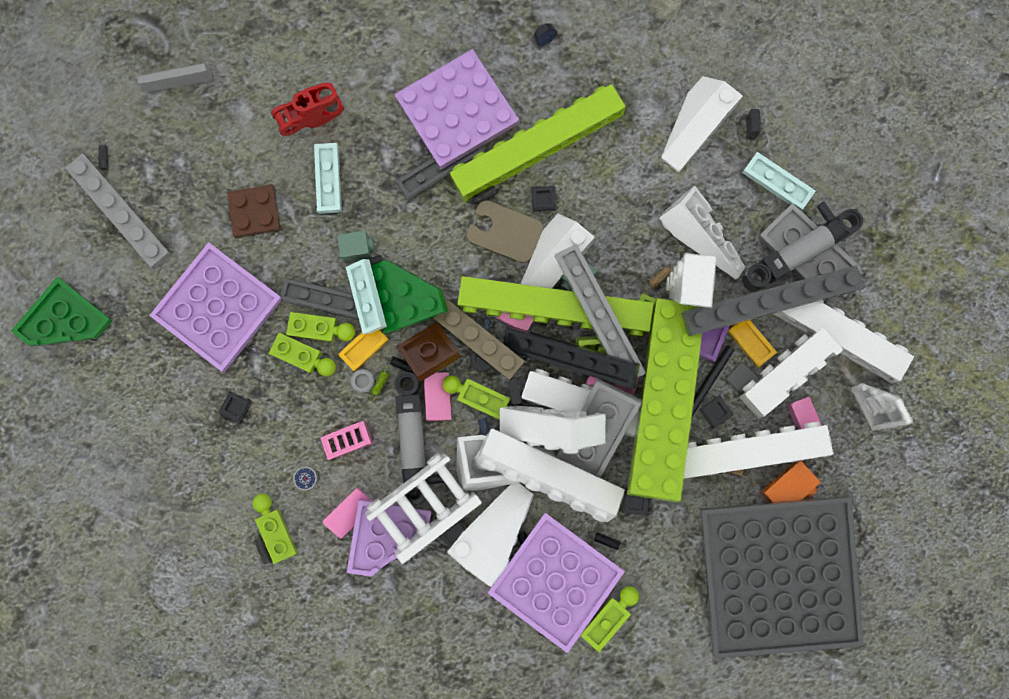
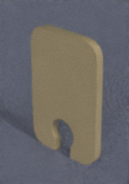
M482 201L478 205L475 215L488 217L492 220L493 224L488 231H481L477 226L470 224L467 231L469 242L520 263L530 261L543 231L542 223L535 218L494 202Z

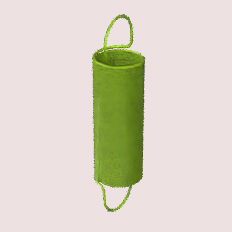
M381 371L370 391L372 392L371 394L379 396L390 373Z

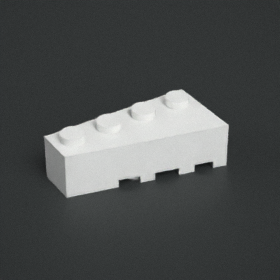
M685 254L681 261H677V266H674L673 272H670V276L666 280V291H669V299L680 304L712 307L716 257Z
M824 328L810 336L806 334L801 336L794 342L797 347L791 352L789 349L785 350L777 357L779 362L774 367L771 364L759 373L762 377L757 382L751 380L742 388L744 393L739 398L758 419L766 416L790 395L789 392L791 390L794 391L804 384L808 379V375L811 376L827 364L825 360L835 355L837 356L844 350Z
M521 405L500 408V432L520 442L525 441L529 446L545 445V449L548 450L561 448L564 453L573 454L578 453V449L605 444L606 414L596 413L595 415L586 416V412L582 411L564 412L562 409L544 410L541 407Z

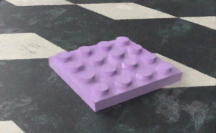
M473 49L394 94L440 169L451 165L520 124L518 117Z
M208 242L149 316L221 372H225L281 302V297Z
M544 513L508 563L507 568L490 588L488 594L568 653L625 571L551 516Z

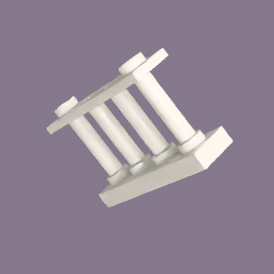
M438 453L427 461L428 465L381 501L379 499L373 501L368 505V511L365 512L369 521L377 517L395 540L397 549L394 552L402 564L482 503L472 491L469 494L464 492L444 465L450 461L445 453L442 455ZM435 471H437L457 498V503L451 508L443 506L425 481ZM416 486L437 513V518L430 524L424 522L405 496L406 493ZM396 501L417 528V534L410 539L403 536L385 512V509Z

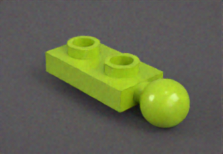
M290 312L286 335L334 343L335 335L342 341L352 340L355 336V328L350 323H342L337 326L338 320L336 318Z
M278 333L268 353L311 374L317 368L320 375L328 377L333 375L336 370V364L332 359H320L321 351L281 333Z
M454 375L445 377L442 382L443 390L446 393H459L457 401L500 420V408L507 407L510 398L468 378L464 385Z
M260 493L252 501L254 510L262 515L255 519V522L273 564L298 552L280 510L277 509L271 512V498L267 494Z
M626 586L621 590L618 602L611 597L586 626L580 636L595 650L600 652L631 616L626 607L637 604L639 601L638 590L632 586Z

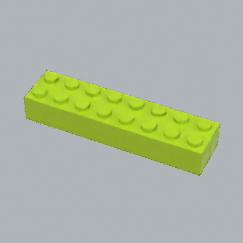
M659 298L653 304L644 367L646 374L643 375L640 396L642 404L638 410L627 495L674 503L681 501L702 333L688 336L681 313L702 306L680 304L676 301Z

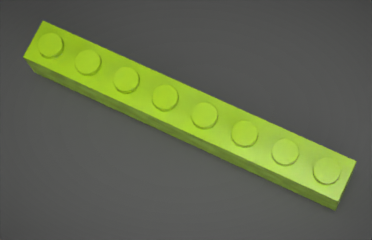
M612 84L607 87L601 86L589 97L577 99L569 108L557 110L547 120H538L527 131L520 130L513 135L512 139L495 144L492 150L476 154L472 161L456 165L452 172H450L451 180L465 203L470 198L472 199V196L491 186L504 182L624 116L626 106Z
M465 276L461 278L458 306L463 308V312L477 314V310L487 311L486 315L500 317L501 313L510 314V318L515 320H524L525 316L534 318V322L547 324L548 320L558 321L557 325L571 327L573 323L580 324L582 329L593 330L573 291ZM605 296L623 331H629V335L635 337H643V334L650 332L654 303Z

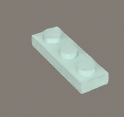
M337 143L314 144L317 212L319 214L342 212L339 146Z
M758 152L743 171L744 175L789 205L793 203L801 211L816 192Z
M362 259L347 266L346 270L362 333L371 334L387 327L370 260Z

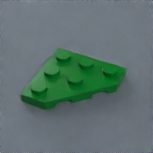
M384 260L371 266L387 326L383 328L384 334L397 332L448 312L442 289L437 286L431 285L419 276L397 266V264L389 260Z
M56 277L11 332L27 345L34 347L98 339L113 320L63 279Z

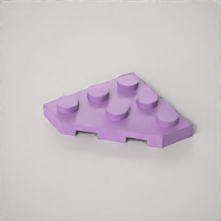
M363 499L358 501L347 573L371 577L383 566L397 558L394 552L397 549V543L377 517L371 521L366 517L367 507L373 501ZM392 504L385 509V512L405 538L408 537L410 539L417 534L416 526L400 505ZM415 508L424 522L429 523L431 510Z

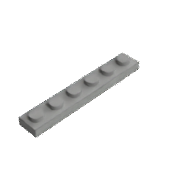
M82 153L65 167L151 268L155 269L171 255L168 249L85 154Z
M575 244L555 254L556 261L605 353L640 363L578 245ZM641 363L639 367L638 377L646 374Z

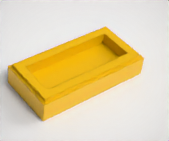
M751 320L737 323L728 330V334L757 368L777 353Z
M380 330L371 334H363L361 332L338 355L356 372L389 339Z

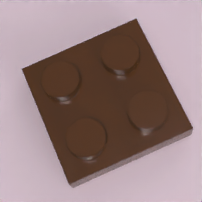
M273 184L227 192L232 231L235 238L281 231L276 192Z
M437 322L397 345L399 352L419 382L461 358L458 350Z

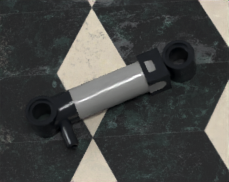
M825 202L817 205V209L826 223L779 251L773 252L759 263L752 265L743 274L742 283L744 287L749 291H759L768 283L775 282L815 256L852 236L863 225V217L860 212L855 209H847L835 217ZM843 219L851 223V228L844 225ZM752 273H757L761 276L760 283L752 279Z
M411 372L400 373L396 377L394 384L397 392L401 394V396L395 397L399 422L403 483L426 467L422 397L417 395L421 384ZM406 379H412L414 382L413 388L409 391L402 389V383ZM431 474L425 479L427 484L445 483L439 474ZM410 491L405 494L412 505H419L426 501L423 494L417 500L411 498Z

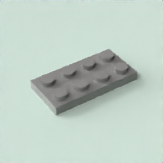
M792 203L758 238L775 252L818 228V226ZM836 244L793 271L803 280L856 265L859 271L862 268ZM832 298L825 299L824 301L827 303Z
M597 378L580 411L586 412V416L595 415L596 413L606 414L605 444L578 449V453L573 454L564 453L563 449L560 448L555 458L600 478L641 406L642 400Z

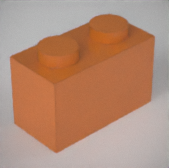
M801 460L790 464L759 493L768 503L802 500L804 497L809 499L818 491L816 487L821 482Z

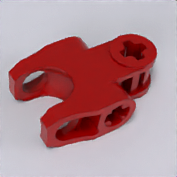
M324 82L298 92L294 95L291 102L274 108L271 115L279 126L280 135L289 136L305 127L317 128L341 115L344 107L333 84ZM329 89L332 91V95L319 98L322 90ZM336 102L338 108L334 112H328L326 108Z

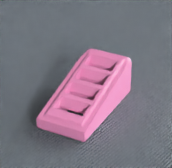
M365 421L321 437L328 460L373 444ZM356 430L360 431L362 442L358 441ZM348 433H351L354 442L352 446H350L346 435ZM339 436H342L344 445L346 447L344 449H341L338 440ZM333 439L337 450L334 453L332 452L329 443V440Z

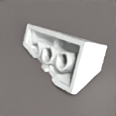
M702 76L685 98L661 159L679 173L737 107L742 95L725 81Z
M693 186L668 207L659 218L664 228L670 231L674 237L700 255L716 257L715 265L734 279H737L743 272L745 265L733 244L725 241L722 225L714 222L710 215V212L713 211L710 204L699 190Z
M557 214L542 231L521 284L554 289L563 275L554 257L555 254L577 244L584 255L593 244L595 237L576 221Z
M863 383L851 387L872 431L912 423L903 402L898 396Z
M484 435L457 438L456 472L459 486L464 492L520 483L519 481L506 479L503 474L495 470H486L480 463L475 462L486 436ZM531 446L546 454L556 457L554 450H548L545 448Z
M520 483L510 484L460 535L447 553L464 568L492 587L508 566L509 556L517 542L518 532L521 524L525 521L534 494Z

